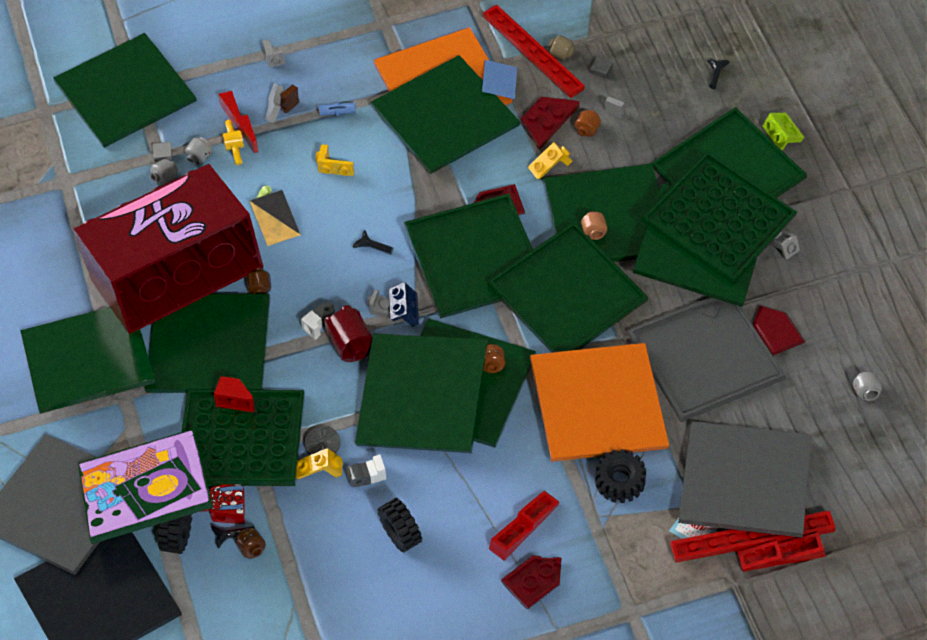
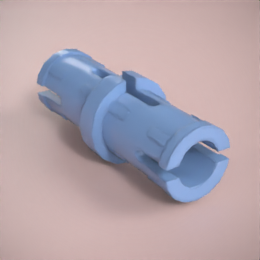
M335 102V104L319 105L320 116L356 114L355 102L341 104Z

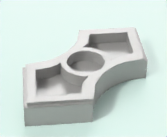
M274 83L268 97L269 103L265 119L272 123H275L281 108V94L284 90L281 85Z

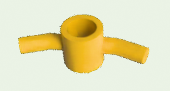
M226 120L225 125L228 133H223L226 151L232 150L235 165H241L243 163L239 148L244 147L241 131H234L232 121Z

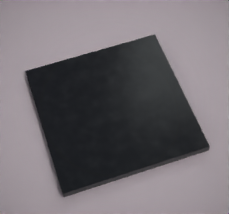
M132 532L99 542L76 575L46 561L14 578L48 640H138L182 615Z

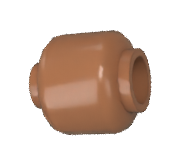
M592 211L582 218L581 225L585 235L593 240H598L606 234L607 224L602 213Z

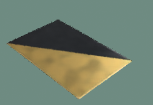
M283 190L250 200L267 246L301 235Z

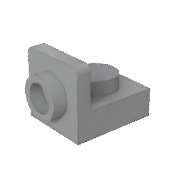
M269 39L264 40L263 49L268 67L285 64L284 50L276 51L275 46H271Z
M782 230L770 243V245L782 250L783 258L789 259L800 251L796 235Z
M375 289L367 302V306L370 307V314L390 319V298L379 296V290Z

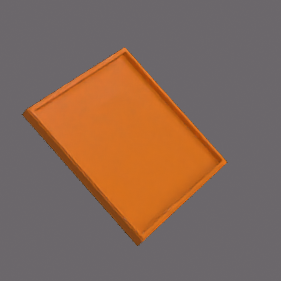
M469 27L374 60V65L390 92L458 55L483 80L485 60L489 59ZM496 95L505 105L512 103L511 98Z
M645 343L531 355L530 360L551 462L605 456L607 452L612 455V450H617V453H621V449H623L627 454L629 451L636 453L669 448Z

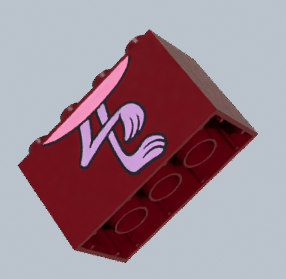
M210 164L196 170H191L176 180L163 186H158L151 192L130 202L122 203L117 208L96 218L89 219L82 225L73 228L91 281L128 334L142 329L246 277L250 272L258 268H264L249 212Z

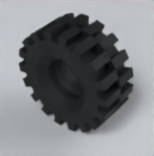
M621 449V453H617V450H612V455L607 452L605 457H601L599 464L597 463L596 488H599L601 495L604 493L605 499L608 500L611 497L612 502L616 503L617 499L620 500V503H625V499H628L629 502L633 501V496L638 498L640 492L644 490L646 482L645 463L643 461L640 462L638 455L633 457V452L631 451L626 454L623 449ZM625 473L629 478L624 482H618L613 479V475Z
M394 498L377 509L384 530H386L388 537L391 538L393 544L401 552L404 553L422 542V534L418 529V524L415 523L414 517L410 514L411 512L400 499Z
M192 514L160 524L158 528V547L160 551L182 554L185 551L192 527Z

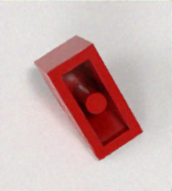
M220 377L214 392L216 407L254 412L253 396L241 380L232 377Z

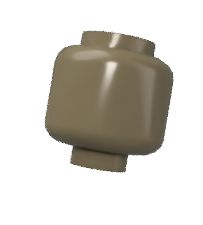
M558 35L556 39L552 38L548 45L551 48L550 54L561 61L570 59L575 50L574 42L562 35Z

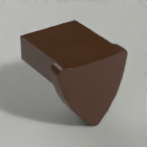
M293 84L281 94L280 109L284 113L289 112L299 103L298 87Z

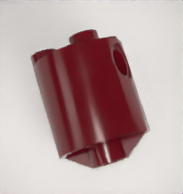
M346 305L340 311L325 318V329L341 360L355 362L368 355L373 336L357 309Z

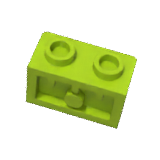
M786 112L770 113L762 125L772 141L781 150H784L787 143H801L804 139L803 134Z

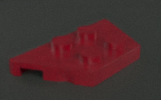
M540 97L520 119V124L527 130L529 137L534 139L536 147L541 150L578 109L580 102Z

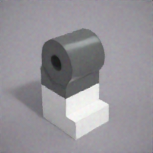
M323 302L301 319L302 330L316 340L321 336L320 330L326 325L324 322L325 318L335 313L334 305L330 302Z
M381 455L373 456V460L361 464H353L346 469L352 487L365 486L386 480V471Z

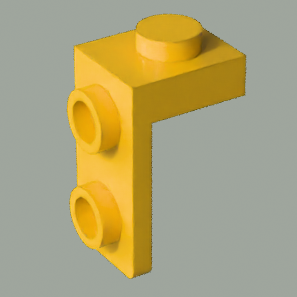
M553 142L528 168L539 180L559 161L568 166L573 160L569 157L571 153L566 147H560Z
M321 144L320 151L316 152L315 158L319 173L354 176L353 162L330 160L328 145Z
M327 448L299 459L296 478L301 479L325 470L335 478L342 476V458Z

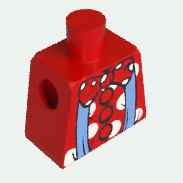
M219 485L210 488L213 508L200 512L210 511L213 522L245 524L244 486Z

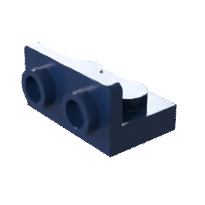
M405 282L390 288V319L396 321L403 318L412 327L418 325L417 292Z

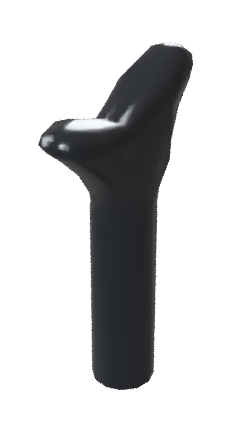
M707 60L714 69L709 85L711 89H716L720 70L730 63L729 60Z
M366 230L363 231L362 238L353 244V248L371 247L388 254H392L394 249L388 245L371 240Z
M212 526L211 530L217 537L216 546L220 548L227 539L237 537L243 529L254 528V526L232 530H223Z

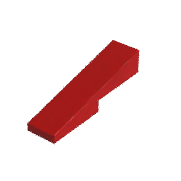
M232 91L218 94L221 107L237 130L241 131L242 137L252 151L257 153V140L248 114L240 115Z
M546 491L540 493L518 512L517 518L491 538L489 550L505 561L559 505V501Z
M818 532L778 543L775 540L737 552L743 572L826 557Z

